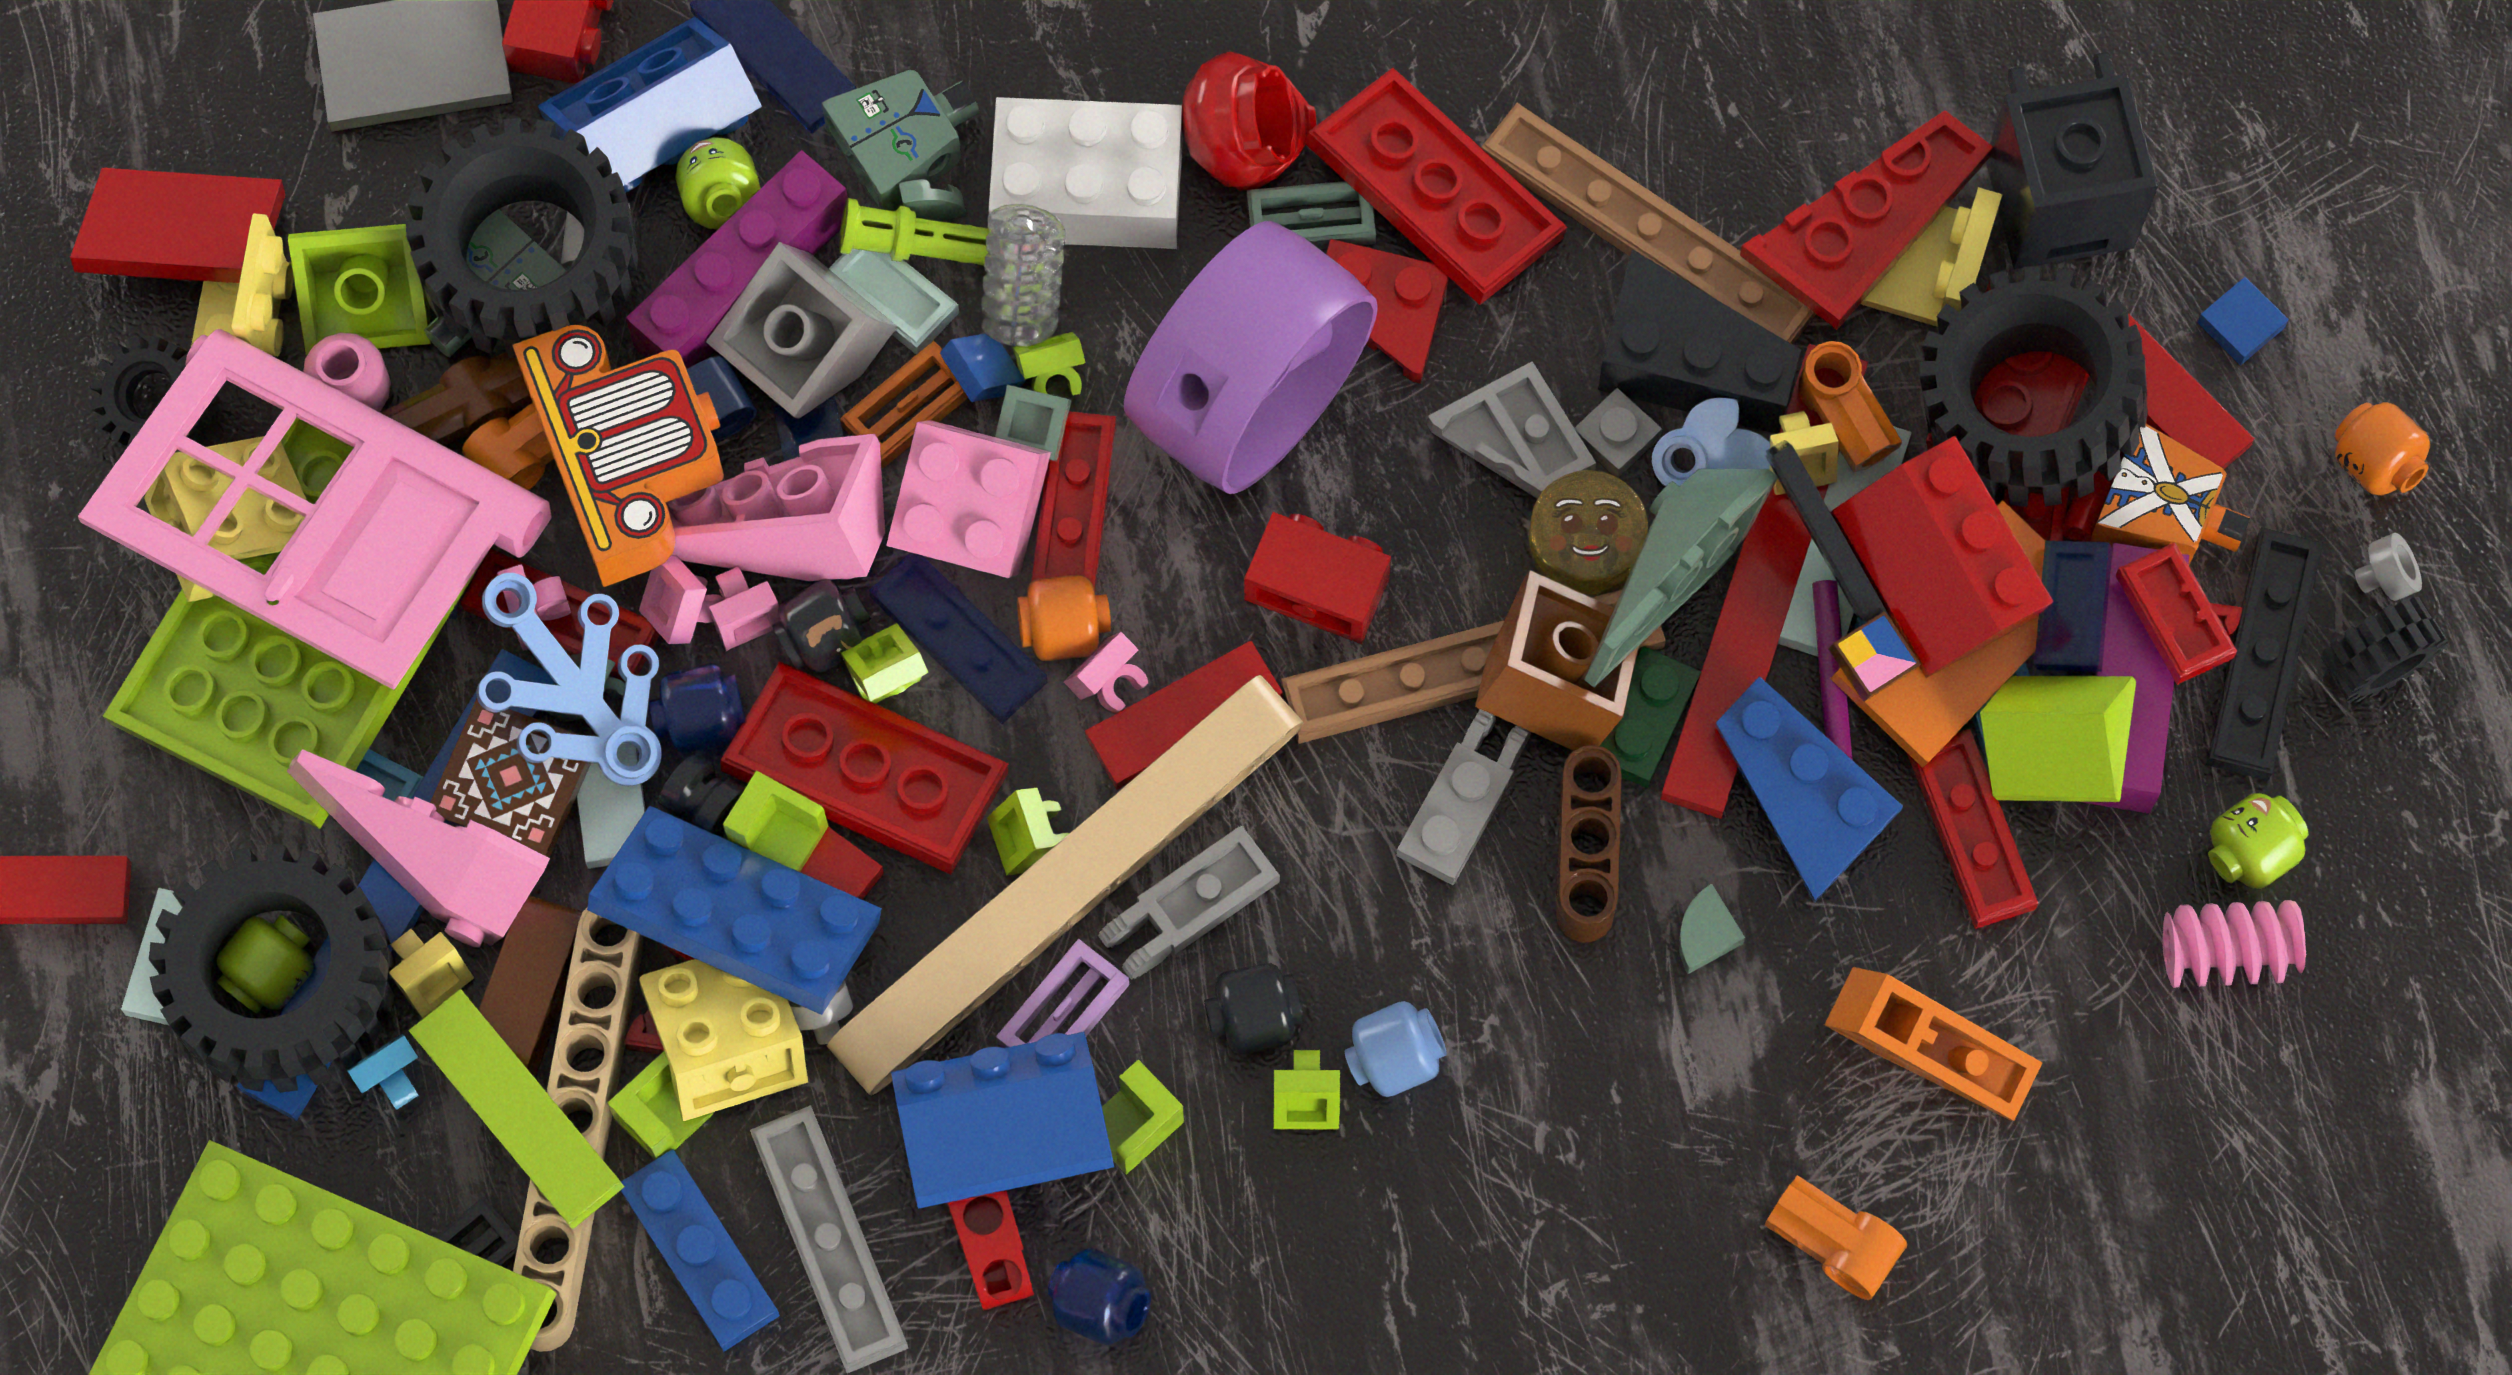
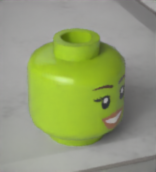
M713 137L698 141L688 148L678 161L675 178L684 210L695 223L708 229H719L761 189L752 157L743 146L730 139Z
M2253 793L2215 819L2210 829L2214 848L2208 852V855L2216 871L2227 882L2233 883L2239 880L2250 888L2262 889L2300 863L2306 851L2304 839L2309 835L2308 828L2300 813L2284 797L2277 795L2271 798L2266 794Z
M281 914L273 924L259 916L248 918L217 956V966L223 973L217 980V983L255 1013H258L263 1006L270 1010H280L289 1002L314 970L312 957L303 949L311 938Z

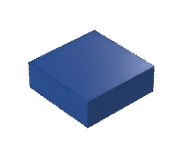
M2244 277L2202 312L2197 323L2241 366L2286 327L2289 319Z
M994 332L951 339L940 352L943 360L971 402L1005 396L1007 385L1020 388L1026 381Z

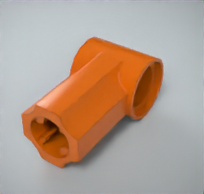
M1828 341L1819 344L1810 352L1799 378L1798 392L1802 402L1809 409L1817 412L1824 424L1832 423L1839 441L1838 448L1854 473L1858 470H1866L1883 461L1888 455L1900 448L1902 440L1861 374L1862 364L1858 354L1850 346L1842 342ZM1822 368L1833 369L1843 377L1845 384L1837 388L1827 387L1817 380L1814 372Z
M533 403L509 420L505 417H498L483 424L471 434L462 448V453L467 459L526 490L531 489L539 481L545 471V465L554 459Z
M1798 1175L1789 1184L1765 1223L1766 1227L1822 1263V1270L1833 1282L1849 1293L1865 1300L1873 1298L1907 1247V1241L1885 1221L1863 1211L1855 1214Z

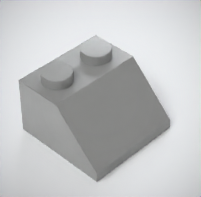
M779 242L707 339L706 343L793 417L800 419L861 377L897 326L811 253Z

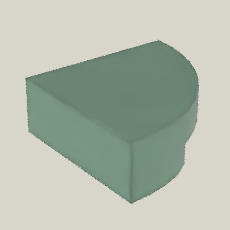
M924 179L904 181L899 184L902 206L910 207V211H915L916 218L944 221L967 215L962 193L953 185L948 184L945 190L931 189L929 181Z
M1710 884L1697 894L1688 906L1682 920L1679 952L1687 974L1741 946L1745 940V936L1713 884Z

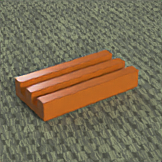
M934 340L840 418L841 427L849 435L851 433L853 436L876 435L880 443L882 469L911 446L917 422L928 420L940 422L968 398L940 354L942 348ZM934 364L941 368L918 389L902 399L895 408L871 428L867 429L863 423ZM952 380L955 382L886 441L880 442L882 438Z

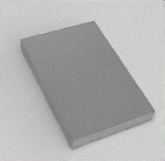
M394 0L313 13L327 120L331 132L513 102L509 68L502 47L504 34L499 0Z

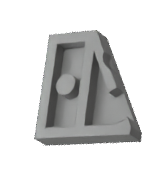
M1533 361L1428 415L1427 426L1433 434L1539 500L1559 491L1560 487L1563 489L1595 471V460Z

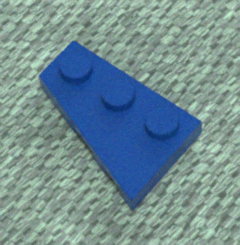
M1760 676L1716 722V729L1752 793L1758 799L1774 828L1776 836L1785 852L1790 856L1804 881L1803 884L1815 903L1902 810L1903 805Z

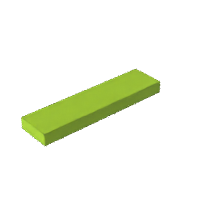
M461 989L408 1030L572 1230L625 1187Z

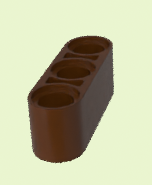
M1596 745L1582 746L1573 751L1567 758L1563 770L1559 797L1556 917L1560 929L1566 936L1583 943L1596 941L1606 935L1612 926L1618 900L1621 768L1613 753L1604 747ZM1582 773H1595L1604 779L1607 787L1599 792H1586L1576 785L1574 778ZM1580 834H1593L1603 841L1605 849L1597 854H1585L1575 848L1572 840ZM1579 895H1590L1601 902L1604 910L1596 916H1583L1573 910L1570 901Z
M529 895L508 929L479 1007V1012L535 1078L564 1002L578 922L583 911Z

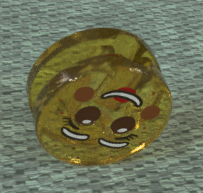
M1584 470L1572 472L1554 480L1538 497L1532 511L1529 529L1530 554L1542 576L1586 596L1608 593L1626 582L1647 536L1648 519L1639 496L1621 479L1600 471Z

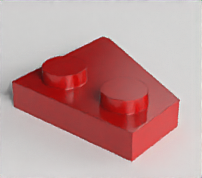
M1330 239L1326 255L1352 273L1377 300V316L1366 345L1373 351L1379 348L1403 368V375L1412 382L1421 384L1450 277L1434 263Z

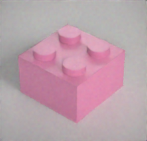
M931 420L917 422L886 546L1006 578L1021 574L1051 452Z

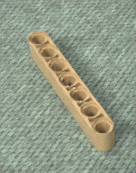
M586 908L578 922L547 1093L566 1116L574 1111H585L593 1116L590 1127L581 1134L604 1161L612 1121V1112L607 1103L617 1093L625 1050L624 1042L628 1033L642 957L643 937L641 934L626 928L627 933L620 943L608 947L598 945L595 942L597 933L603 927L617 923L594 914ZM607 986L616 991L613 1001L606 1007L591 1009L583 1005L586 994L593 988ZM595 1048L604 1052L602 1063L592 1071L580 1072L571 1067L574 1057L584 1049ZM531 1179L513 1272L548 1286L557 1293L552 1303L557 1306L555 1319L549 1326L539 1329L530 1349L541 1352L552 1351L562 1346L568 1340L573 1330L595 1212L572 1230ZM550 1238H562L569 1242L567 1254L561 1261L554 1264H544L536 1260L537 1250L544 1241Z

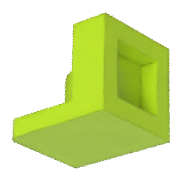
M757 770L723 823L728 841L798 872H801L829 827L822 806Z
M665 1051L607 1103L614 1119L653 1160H656L672 1149H677L714 1114L712 1112L686 1121L682 1120L675 1101L671 1071Z
M1139 1059L1119 1076L1120 1091L1102 1106L1113 1161L1126 1175L1184 1123L1183 1105Z

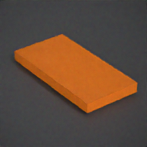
M2003 500L1997 507L2054 602L2034 620L1926 678L1920 667H1918L1865 702H1863L1841 668L1830 678L1922 768L1929 763L2095 589Z

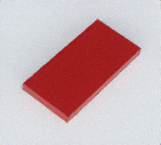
M1394 68L1390 69L1308 132L1305 144L1479 305L1559 243L1565 236L1568 227Z
M780 661L721 759L722 772L749 783L757 770L822 806L826 819L950 875L953 873L1008 774L1009 765L1007 762Z

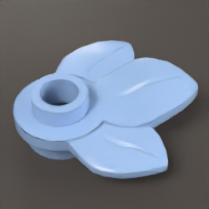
M1711 398L1691 409L1682 428L1672 430L1659 439L1652 453V466L1656 477L1665 486L1672 481L1678 486L1682 485L1698 469H1769V462L1765 455L1767 454L1766 450L1770 448V441L1761 434L1749 429L1737 428L1739 422L1737 399ZM1687 448L1693 452L1695 465L1691 470H1681L1676 466L1674 454L1677 449Z

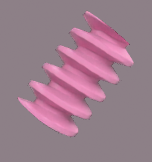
M2284 900L2279 905L2277 913H2275L2271 904L2265 901L2257 902L2253 906L2251 915L2245 905L2239 902L2229 905L2225 917L2219 906L2213 903L2206 904L2202 908L2199 918L2193 907L2187 904L2180 905L2176 909L2173 920L2171 915L2166 912L2163 922V955L2171 986L2173 988L2180 987L2184 969L2187 968L2192 969L2199 987L2206 986L2211 967L2218 968L2224 985H2232L2237 966L2244 967L2250 984H2258L2262 965L2270 966L2276 983L2284 982L2288 964H2295L2298 972L2302 974L2305 968L2306 946L2301 909L2295 901Z

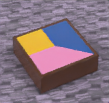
M1885 611L1834 642L1828 648L1863 702L1916 670L1921 665Z

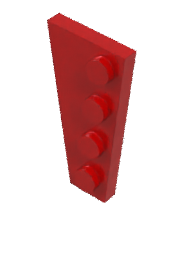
M1944 110L1884 150L1879 159L1858 173L1854 170L1836 182L1831 191L1810 205L1803 204L1785 216L1783 223L1765 235L1761 236L1758 234L1743 244L1740 256L1835 329H1838L1988 161L1994 146Z

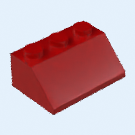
M1956 436L1896 467L1830 512L1894 625L1921 663L1919 667L1926 678L2029 623L2054 602Z

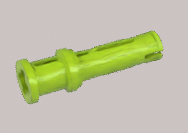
M847 198L845 202L839 238V253L850 254L853 249L890 254L891 261L896 262L909 260L910 254L961 263L1018 270L1021 273H1025L1031 248L1030 233L1021 234L972 225L916 218L915 211H910V207L899 206L896 211L859 206L857 199Z

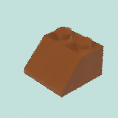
M1530 570L1524 577L1487 657L1475 707L1573 751L1582 746H1600L1623 717L1638 647L1595 687L1591 686L1584 679L1614 608Z

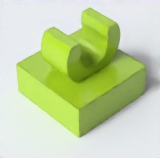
M1074 332L1013 347L1018 370L1025 379L1033 377L1032 391L1047 394V380L1053 375L1060 374L1067 378L1068 388L1073 396L1081 393V379L1073 366L1086 362L1080 339Z
M1038 788L1015 790L987 817L1006 876L1024 873L1070 834H1053L1049 821L1061 811V807L1055 801L1047 800L1042 802Z
M1294 1050V1070H1274V1129H1339L1340 1070H1320V1050Z

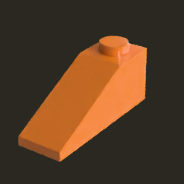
M1856 967L1852 968L1824 1024L1871 1052L2012 1121L2015 1120L2042 1065L2041 1061L1885 973Z

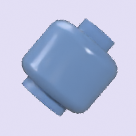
M1405 1001L1397 1002L1358 1019L1352 1027L1354 1046L1344 1050L1348 1066L1358 1085L1361 1086L1370 1082L1372 1087L1385 1097L1395 1096L1432 1080L1439 1072V1059L1447 1056L1441 1033L1429 1010L1424 1008L1418 1011L1411 1003Z

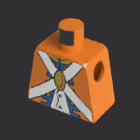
M2148 424L2145 425V428L2138 427L2140 443L2132 457L2124 454L2121 461V471L2115 476L2087 546L2105 552H2110L2113 543L2159 550L2175 542L2182 554L2189 555L2188 566L2201 539L2236 552L2250 517L2216 504L2227 475L2224 469Z

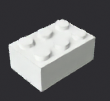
M996 97L989 198L991 229L1021 234L1030 233L1031 243L1177 249L1183 143L1182 105Z

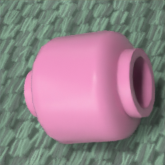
M352 333L334 334L325 337L315 344L305 358L303 372L378 412L382 410L387 402L391 381L382 355L371 341Z

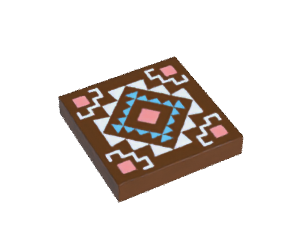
M476 698L430 803L435 805L436 812L444 818L443 823L453 827L462 826L467 828L470 820L550 858L591 762L550 757L541 763H531L520 756L517 750V738L526 726L536 722L549 725L555 733L580 734L511 709H506L502 712H490L484 709ZM533 731L526 737V746L534 754H543L548 750L549 741L543 733Z

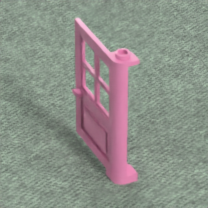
M222 329L213 331L209 336L201 335L196 339L187 354L184 370L78 515L79 521L82 524L393 690L397 687L492 545L495 544L497 547L520 558L531 549L552 518L550 503L544 498ZM226 380L283 410L243 467L186 437ZM296 418L354 447L315 504L257 475ZM176 450L234 479L194 537L136 507ZM247 487L305 517L265 575L207 545ZM276 599L278 600V604L272 606L268 604L269 601H275Z

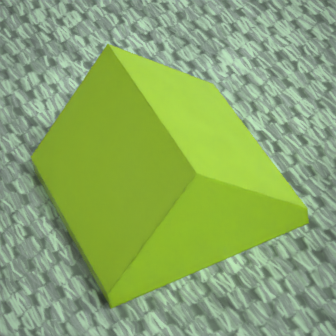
M406 224L288 235L306 355L309 354L312 347L327 336L338 333L357 334L371 341L377 349L431 344V341L424 332V329L431 324L430 304L410 254L411 248L406 237Z
M2011 676L1980 712L1994 798L1996 800L2120 802L2136 680L2132 676Z

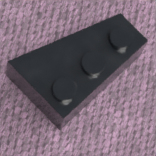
M1632 249L1602 361L1598 390L1612 393L1618 388L1629 398L1690 412L1693 407L1707 399L1718 397L1737 399L1739 405L1738 425L1779 434L1781 430L1779 416L1785 415L1801 349Z

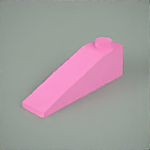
M302 749L287 770L433 917L447 924L444 931L449 936L469 946L480 947L482 942L491 946L504 937L550 858L472 820H470L467 828L462 826L453 827L443 823L444 818L436 812L435 805L420 798L414 797V799L398 796L395 802L382 797L385 788L376 780Z

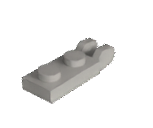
M1481 709L1472 721L1462 744L1456 743L1397 848V857L1451 885L1455 884L1513 780V768L1532 733L1520 726L1512 728L1506 738L1500 757L1495 762L1477 752L1496 722L1495 715Z
M1240 826L1139 895L1137 903L1110 923H1107L1098 936L1107 948H1112L1114 945L1121 944L1148 920L1152 923L1160 935L1142 948L1134 951L1126 959V962L1122 964V969L1131 980L1133 978L1136 979L1160 964L1172 951L1174 954H1177L1280 882V875L1243 826Z

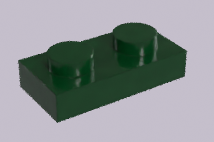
M1645 646L1642 647L1634 664L1623 717L1600 744V747L1606 748L1615 755L1620 763L1622 778L1648 789L1697 686L1701 671Z

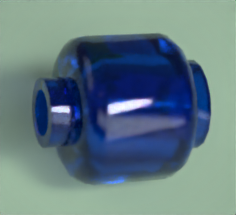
M712 663L665 674L659 683L660 698L648 700L656 737L669 735L673 747L682 754L728 745L737 733V726L746 723L735 674L725 676L720 666Z
M1088 1248L1077 1252L1069 1261H1062L1058 1264L1048 1284V1295L1052 1298V1312L1057 1324L1106 1346L1119 1342L1124 1337L1134 1336L1145 1322L1151 1304V1293L1146 1288V1281L1141 1269L1095 1248Z

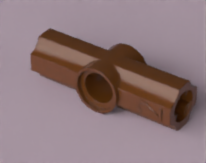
M507 352L492 359L481 355L464 359L444 372L438 385L380 413L445 446L466 435L470 437L480 426L492 419L505 417L509 420L517 414V410L533 402L517 358H509Z

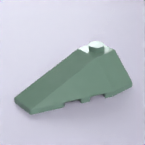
M1698 469L1682 485L1678 486L1672 481L1659 493L1649 509L1655 515V518L1641 544L1585 676V681L1593 687L1600 683L1738 553L1778 479L1776 474L1769 469Z

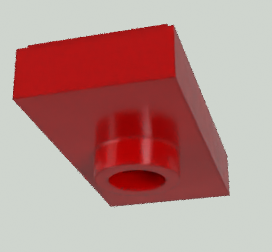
M2175 542L2118 568L2115 575L2177 685L2235 657L2237 650Z

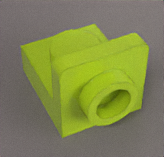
M897 623L841 653L860 697L875 704L889 696L903 692L909 686L919 682L921 677L928 673L920 652Z

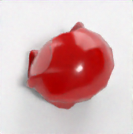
M1231 51L1216 55L1201 65L1187 85L1182 102V133L1192 159L1225 187H1236L1239 191L1260 189L1278 178L1295 161L1304 148L1308 132L1317 126L1315 107L1308 104L1278 66L1269 65Z

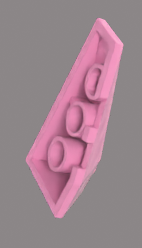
M876 435L828 438L809 442L799 446L800 457L768 466L764 457L744 463V473L666 502L676 539L671 556H677L681 561L730 569L739 566L740 570L805 581L867 577L885 534L880 443Z

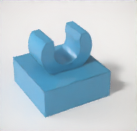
M400 1034L346 1069L361 1093L379 1083L396 1110L419 1096L401 1069L418 1058L403 1034Z

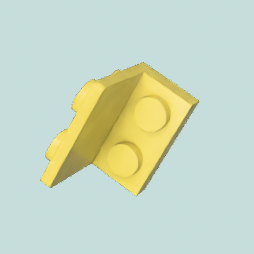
M1978 187L1972 209L1959 206V209H1954L1947 206L1861 304L1938 327L1936 316L1946 304H1949L1958 312L1961 311L1959 292L1973 282L1974 284L1976 283L2002 194Z
M255 213L252 215L240 283L203 281L191 346L201 335L209 336L213 331L222 329L272 356H279L283 343V322L281 319H278L281 299H289L291 296L294 276L292 263L287 262L283 254L282 238L275 235L267 215Z
M264 436L208 446L206 448L243 467ZM280 441L257 475L306 500ZM175 452L146 492L144 499L152 516L194 537L234 479L183 452ZM247 487L207 545L235 560L281 552L305 517ZM176 574L188 602L213 596L212 592Z
M697 959L643 974L640 977L642 993L669 1061L675 1101L683 1121L808 1083L802 1035L787 999Z

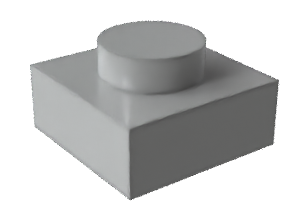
M1618 388L1575 427L1576 432L1592 457L1616 479L1660 439L1662 428Z

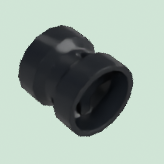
M694 753L687 757L671 774L660 793L658 802L674 816L687 815L694 826L721 837L725 834L723 823L745 788L733 779L723 780L720 777H716L714 765L699 753Z

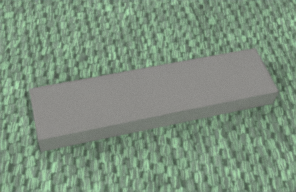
M811 1105L751 1129L750 1132L846 1373L848 1374L909 1349Z

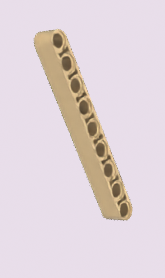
M1261 675L1251 679L851 1019L833 1036L827 1047L869 1095L872 1096L892 1082L891 1072L907 1069L1282 748L1301 729L1304 722Z

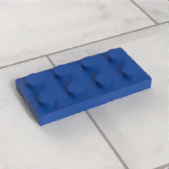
M652 806L647 808L589 893L587 910L821 1015L878 927L882 909Z

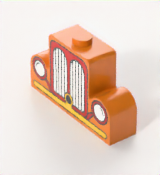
M570 325L513 344L521 373L603 587L653 570L664 564L672 555L676 543L674 528L666 502L716 485L724 477L717 446L711 433L712 430L718 429L721 426L709 393L705 392L696 395L682 357L678 351L673 349L612 370L604 342L597 332L586 326Z

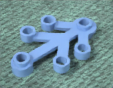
M504 573L495 577L486 587L482 597V606L486 616L498 626L512 627L557 685L514 680L505 672H491L477 686L476 696L479 704L490 712H502L512 706L581 715L597 735L555 733L553 728L545 723L536 722L529 724L520 732L517 738V750L520 756L528 762L541 763L553 757L598 763L603 775L607 779L622 786L639 785L651 778L661 762L659 740L645 726L650 682L659 668V659L655 651L646 645L637 644L629 647L621 654L618 660V672L626 683L620 719H618L603 700L610 632L619 618V608L614 599L605 594H594L589 596L579 607L578 620L584 629L580 667L578 668L534 612L537 595L532 583L524 576L516 573ZM511 591L516 594L519 599V609L514 613L502 612L496 604L498 593ZM601 603L608 608L610 619L607 624L595 625L589 620L587 610L590 604ZM631 654H642L648 659L650 667L646 675L636 676L629 671L627 660ZM494 680L503 682L509 691L507 701L503 703L491 702L485 692L487 683ZM538 731L547 737L549 747L545 753L534 754L528 750L526 737L530 732ZM630 743L638 749L639 760L636 765L626 766L618 760L616 752L620 744Z

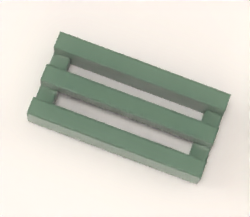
M1346 181L1247 190L1250 227L1264 221H1273L1287 229L1362 223L1291 231L1304 237L1319 249H1327L1330 239L1359 246L1376 243L1373 206ZM1359 200L1360 206L1323 210V208L1301 209L1299 212L1262 215L1261 210Z

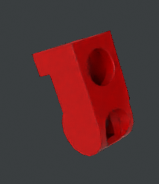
M1004 1190L947 1202L982 1310L1034 1296L1022 1254L1024 1248L1007 1191Z

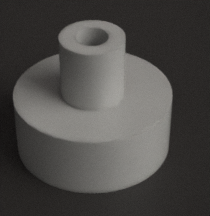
M2393 533L2369 544L2370 564L2355 570L2357 583L2364 593L2381 587L2391 600L2397 601L2421 590L2422 579L2417 561L2402 536L2398 533Z
M845 980L822 1015L788 1000L799 1030L813 1029L818 1044H828L840 1030L838 1020L844 1018L853 1009V1003Z

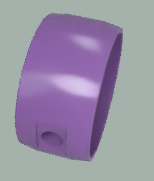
M1273 221L1260 222L1241 233L1226 245L1194 278L1166 314L1149 340L1132 373L1124 398L1125 414L1151 442L1199 479L1228 494L1241 492L1265 476L1296 446L1335 397L1355 366L1369 339L1377 316V300L1352 273L1307 239Z

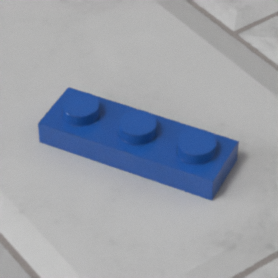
M674 1149L621 1181L625 1187L620 1192L723 1352L780 1316L777 1308Z

